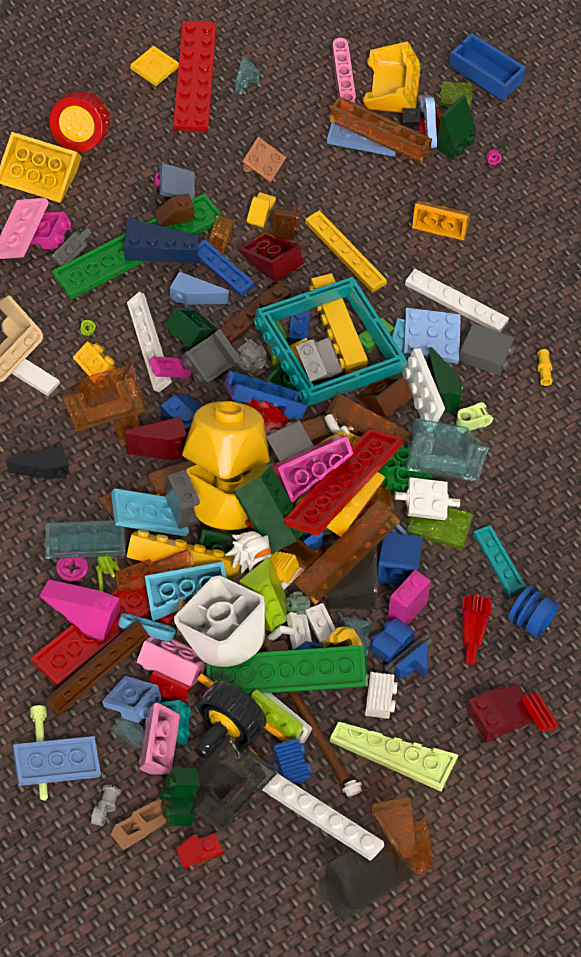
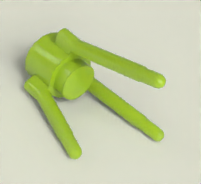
M105 553L97 558L98 566L96 570L98 573L99 591L104 592L102 572L104 574H111V577L114 578V570H116L124 583L128 581L118 567L117 562L113 560L111 554Z

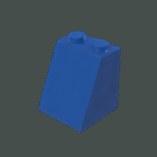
M394 531L384 532L377 582L401 586L414 570L418 571L423 538L414 534L403 535Z

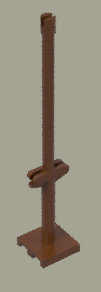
M249 572L240 575L230 581L240 585L239 581L243 577H245ZM265 634L264 642L257 653L288 651V645L285 640L271 643ZM298 691L287 692L303 720L313 728L311 734L333 769L340 785L347 783L350 780V776L344 766L341 765Z

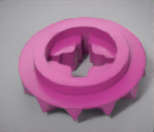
M79 554L64 555L57 563V574L62 580H67L70 583L72 581L79 582L82 577L85 578L88 571L87 561ZM74 563L75 569L70 573L68 568H71Z

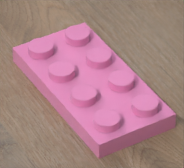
M46 198L16 201L0 235V259L24 257L49 204Z

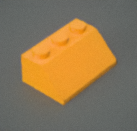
M418 201L414 207L412 228L464 241L471 213Z

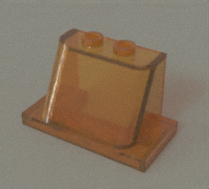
M133 363L81 378L73 393L63 396L76 431L140 414L147 410L137 384V373Z

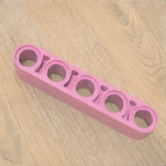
M337 38L333 41L332 59L339 108L343 113H351L355 109L356 95L349 46L346 39Z

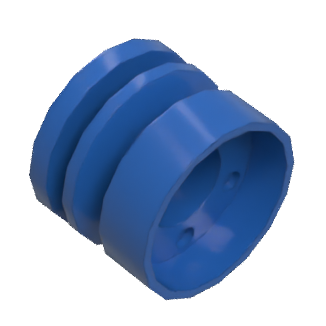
M529 585L515 600L508 620L512 623L517 620L516 625L518 627L527 622L525 631L538 638L553 620L559 608V603L548 596L540 602L542 592L539 590L535 592V588Z

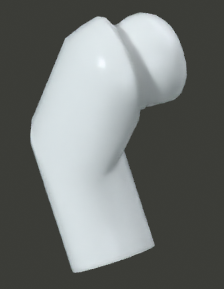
M332 414L324 418L332 433L336 434L344 429L346 434L349 435L348 428L345 425L340 428Z

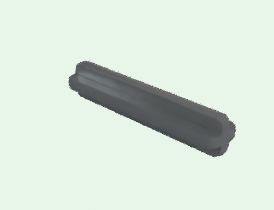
M424 634L384 666L385 673L394 674L395 665L424 642L428 646L431 645L432 638L428 634Z

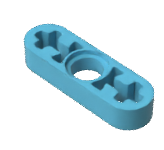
M126 613L120 616L118 626L125 630L137 620L150 637L164 641H173L176 630L169 625Z

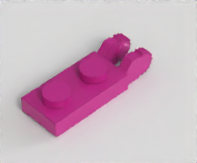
M152 357L149 360L152 372L156 377H180V379L192 375L189 369H183L185 366L182 363V359Z

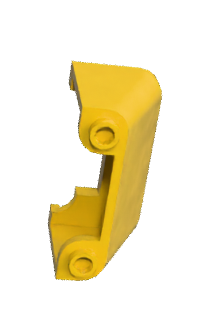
M409 42L370 50L368 65L373 69L374 76L372 93L367 92L365 97H363L364 106L369 110L402 113L403 108H417L420 62Z

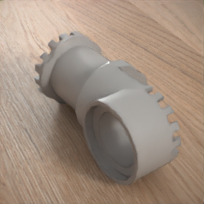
M112 785L103 786L102 800L98 802V806H95L93 810L91 824L103 827L106 813L116 810L115 803L121 790L117 787L115 788V786L112 787Z

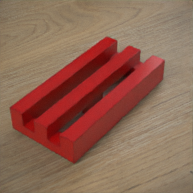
M532 693L529 696L526 694L521 698L541 732L556 729L558 723L539 693Z

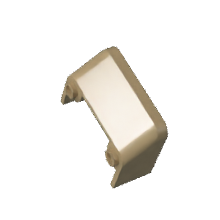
M10 295L0 299V309L7 316L1 324L2 331L7 338L0 344V382L4 381L43 339V333Z

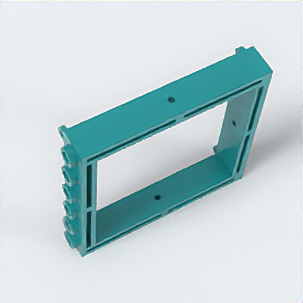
M354 277L262 307L256 311L254 318L255 328L257 330L260 329L264 341L271 347L273 355L278 358L282 370L286 371L292 386H295L302 403L306 404L307 407L404 372L407 364L406 358ZM346 297L386 358V361L314 386L274 321Z

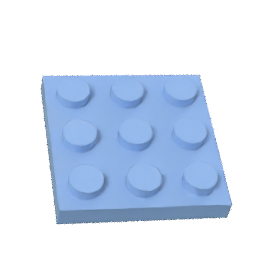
M406 308L404 357L409 358L413 349L421 348L423 356L427 360L428 347H433L445 362L458 364L461 314Z

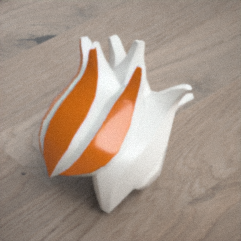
M254 531L232 535L236 542H233L234 547L232 550L226 553V556H235L232 568H235L240 562L242 574L247 568L251 572L253 567L258 566L266 558L271 557L268 535L262 537Z

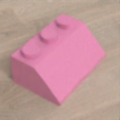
M154 637L144 641L137 663L141 664L144 669L156 670L191 687L197 683L198 677L207 666L206 662L195 653L192 647L175 639L173 641H164Z
M154 703L148 710L142 754L139 760V769L150 775L170 774L180 714L159 703Z

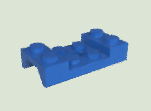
M229 370L224 382L232 400L237 403L246 402L250 404L252 398L259 402L265 400L273 406L280 407L284 415L290 419H302L307 408L306 404L297 402L298 391L231 370Z

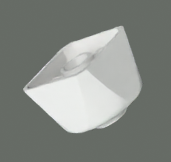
M215 576L174 616V621L189 645L204 662L217 667L238 665L254 656L264 642V596L222 576Z

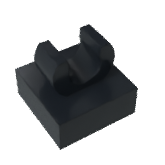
M403 108V126L413 130L414 126L420 127V109Z

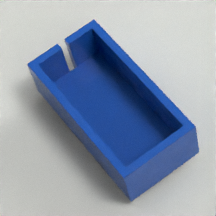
M472 33L450 55L449 67L502 101L524 82L526 67Z

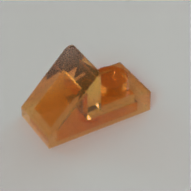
M217 214L209 243L223 255L234 237L231 233L235 220Z

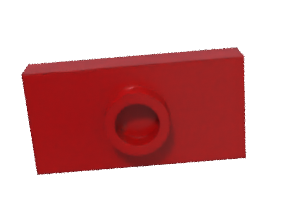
M156 670L152 673L149 682L158 685L162 697L171 701L180 700L186 703L191 686Z

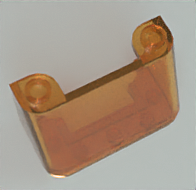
M408 797L371 805L372 817L409 868L416 871V874H425L428 870L434 869L428 820L423 818L422 821L415 822L412 813V799Z

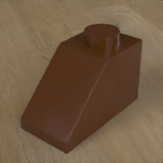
M190 194L171 197L155 211L158 225L165 227L194 221V206Z

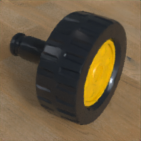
M223 681L213 683L198 702V711L211 728L199 741V745L195 746V752L202 758H208L209 753L213 752L223 738L239 746H249L266 726L267 720L263 710L254 699L240 688Z

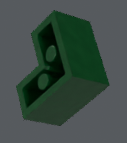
M173 767L170 774L166 777L163 787L160 788L159 798L163 803L162 813L163 817L166 818L167 826L191 827L195 820L197 812L194 796L200 787L197 768Z

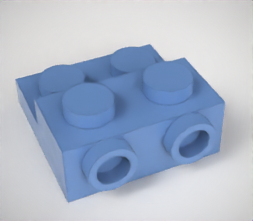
M125 676L102 702L105 708L119 711L123 719L139 723L142 718H147L148 710L154 703L161 702V695L158 685Z

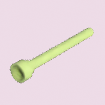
M33 706L30 708V717L35 722L36 742L44 741L43 721L47 717V711L45 706ZM47 783L39 784L41 800L48 798Z

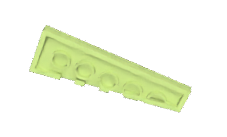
M338 722L330 737V742L441 792L458 759V755L436 748L422 747V744L415 742L411 744L402 741L400 738L395 737L393 739L383 736L382 733L368 731L342 722Z

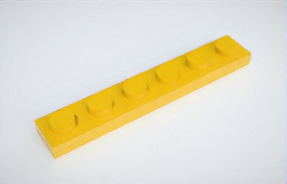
M320 210L305 219V224L372 293L386 285L387 280Z

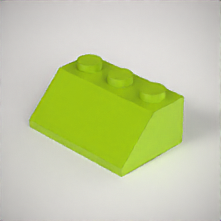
M268 557L239 582L241 586L264 596L265 629L273 632L287 621V597L271 558Z

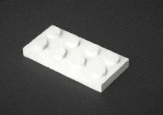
M421 348L413 349L404 372H402V376L413 394L414 406L419 412L421 423L426 431H433L445 407Z

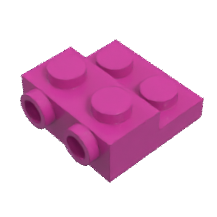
M45 212L30 245L40 244L43 249H57L64 242L66 230L71 228V221L65 212Z

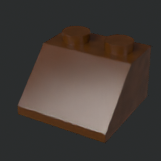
M396 376L374 382L357 395L358 400L376 416L383 417L393 415L398 407L406 405L408 400L413 397L404 377Z

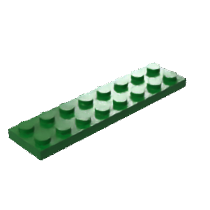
M365 645L256 653L243 663L229 667H217L206 663L207 677L213 682L223 681L230 683L248 695H251L255 690L263 694L368 687Z

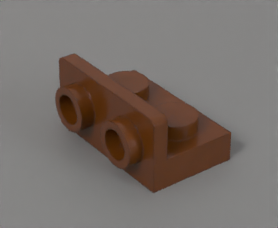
M294 204L293 211L274 209L273 235L294 241L295 233H299L300 223H297L300 220V211H297L298 204Z

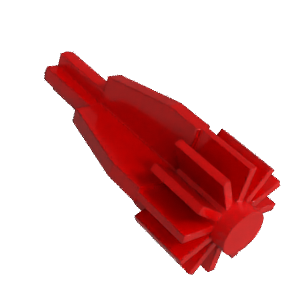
M474 594L472 597L467 595V597H463L461 615H464L462 623L463 645L467 647L465 665L475 666L477 648L481 647L488 618L491 616L492 600L484 598L483 595Z

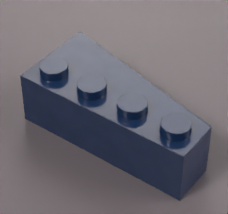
M127 218L124 244L125 260L198 263V235Z

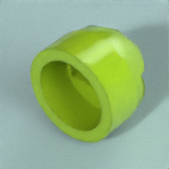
M84 320L80 326L81 334L91 336L96 328L94 322Z

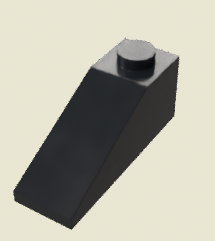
M63 446L6 460L8 473L45 479H59L69 475Z

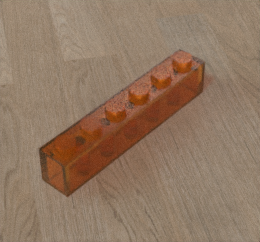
M339 96L331 107L330 122L422 164L431 151L432 138Z
M378 500L294 583L316 605L400 523V520L388 507Z

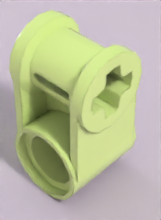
M477 403L459 410L455 427L458 431L466 433L488 426L493 421V417L488 414L485 403Z

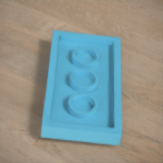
M115 488L111 492L116 526L186 536L189 533L188 527L179 529L164 496Z

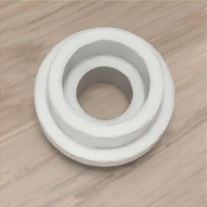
M352 780L345 783V788L342 789L343 793L350 797L362 792V783Z

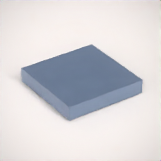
M162 163L160 165V195L174 197L189 193L191 199L195 198V172Z

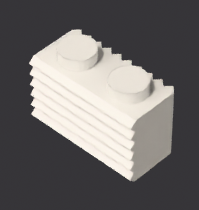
M370 672L365 716L389 719L390 712L394 713L396 700H392V694H396L398 682H394L393 674Z

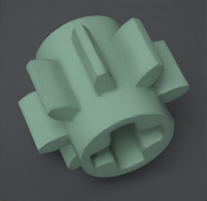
M302 591L290 594V597L286 599L287 611L297 613V615L306 614L305 609L310 608L308 596H303Z

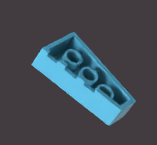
M224 562L145 576L152 620L155 621L176 612L179 600L188 603L212 577L222 576L226 578Z

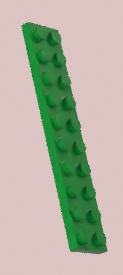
M203 193L191 199L194 206V221L165 227L198 235L223 222L224 216L208 196ZM156 218L147 222L158 225ZM125 234L52 270V276L72 300L146 261L125 260Z

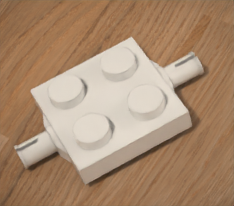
M409 478L407 492L396 491L394 495L395 500L406 501L408 507L407 516L446 520L447 507L460 506V499L449 498L447 482Z

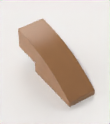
M158 799L134 811L130 818L114 826L111 836L123 850L145 838L166 822V818L163 817L162 800Z

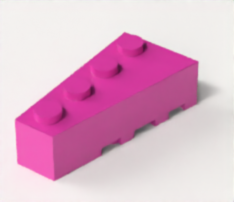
M337 435L271 465L293 503L301 494L307 492L311 486L322 480L326 474L337 468L354 453L347 436Z

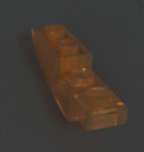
M186 549L154 562L148 559L114 572L117 589L123 591L147 588L145 576L194 567L192 551Z

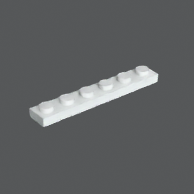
M416 269L413 270L405 281L407 287L486 328L501 333L508 323L509 318Z
M138 292L127 304L153 389L156 392H160L172 381L170 377H156L152 372L149 360L152 357H164L145 295Z

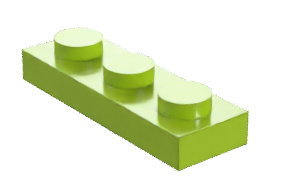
M255 690L251 694V698L261 707L269 724L276 727L292 740L300 738L303 723L260 691Z

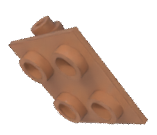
M257 137L242 161L244 163L243 170L245 172L254 170L271 183L286 157L260 137Z

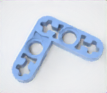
M419 95L418 107L424 113L427 149L437 148L434 97Z

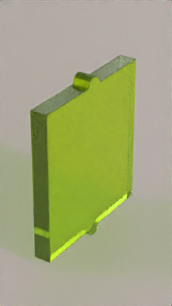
M442 82V91H440L441 106H451L464 95L466 96L469 108H471V100L473 98L472 84Z

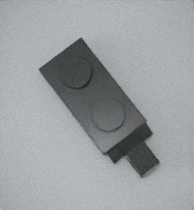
M88 227L80 233L75 231L49 257L59 267L72 261L87 246L88 242L85 239L92 232Z

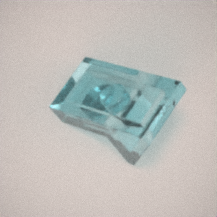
M242 57L236 79L235 94L241 95L244 88H247L248 82L259 84V71L246 57Z
M349 617L342 618L341 627L354 629L362 645L366 646V656L369 655L371 643L366 635L371 632L372 623Z

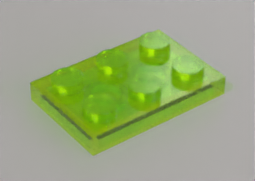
M447 507L446 520L412 516L407 533L463 550L473 514Z

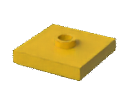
M153 45L130 65V69L157 86L178 68L179 63Z

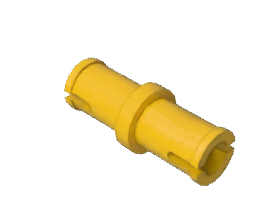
M542 349L537 352L539 359L538 371L540 372L541 384L548 386L553 382L551 376L552 364L550 363L549 351Z

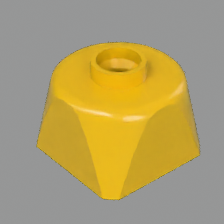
M219 401L206 404L194 414L182 456L222 479H230L255 467L269 463L270 455L264 419L256 409L243 403Z
M199 465L186 469L200 500V504L193 507L195 516L204 524L217 529L240 530L248 528L245 521L249 518L233 490L251 470L230 479H222Z

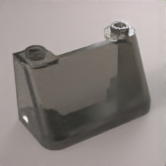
M365 526L348 530L343 538L336 533L329 534L328 538H324V550H328L329 585L328 590H324V601H328V609L375 610L378 588L377 526Z

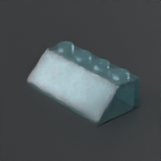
M115 520L45 523L46 559L125 556L124 527L116 526Z

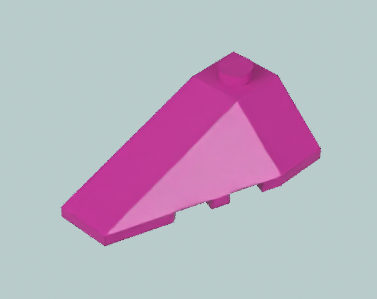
M48 580L40 594V598L56 611L62 613L83 634L102 642L120 611V598L102 591Z

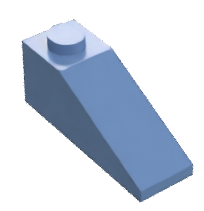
M179 272L170 286V299L186 305L228 304L229 290Z

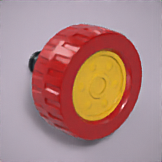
M83 90L72 91L60 98L52 107L49 118L50 129L56 141L66 149L75 152L89 151L99 145L108 134L111 121L105 103L95 94Z

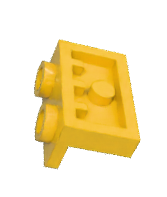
M87 341L73 358L95 383H99L110 370L115 372L117 368L113 365L115 363L114 360L108 355H104V349L99 344H92Z

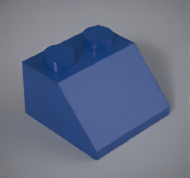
M174 395L161 405V418L165 421L181 417L186 435L188 436L194 414L201 406L190 395Z

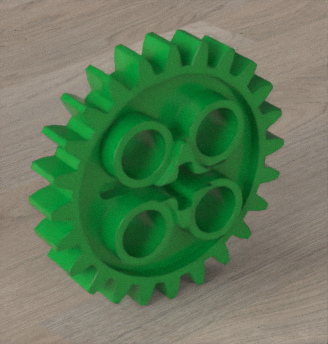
M403 444L378 471L385 476L381 486L386 485V491L391 488L394 494L396 491L407 492L409 478L431 480L433 470L431 469L432 464L428 463L429 458H423L424 453L418 454L417 448L411 450V445L404 448Z

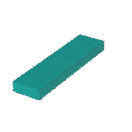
M488 525L473 531L474 538L507 596L509 597L524 591L526 585L492 526Z

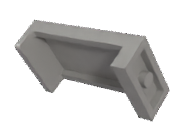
M330 338L319 342L311 339L296 346L310 381L328 379L343 372Z

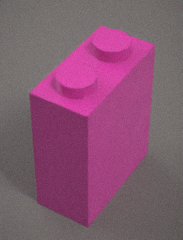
M414 570L390 597L388 620L392 621L398 618L408 626L427 605L431 581Z

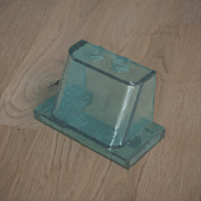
M415 418L412 426L413 442L406 461V470L478 482L489 449L487 444L478 443L468 427Z

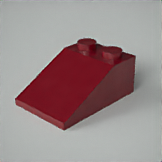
M266 231L239 248V252L262 274L275 281L283 279L284 276L297 270L298 267L304 264L299 245Z
M181 417L125 430L127 454L163 460H178L184 457L182 452L187 435Z
M520 685L486 691L468 700L466 711L486 743L534 721L521 700L525 693Z

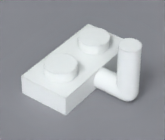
M294 612L286 615L288 626L281 625L268 635L270 642H274L282 634L290 635L292 650L305 641L312 642L307 615H297Z

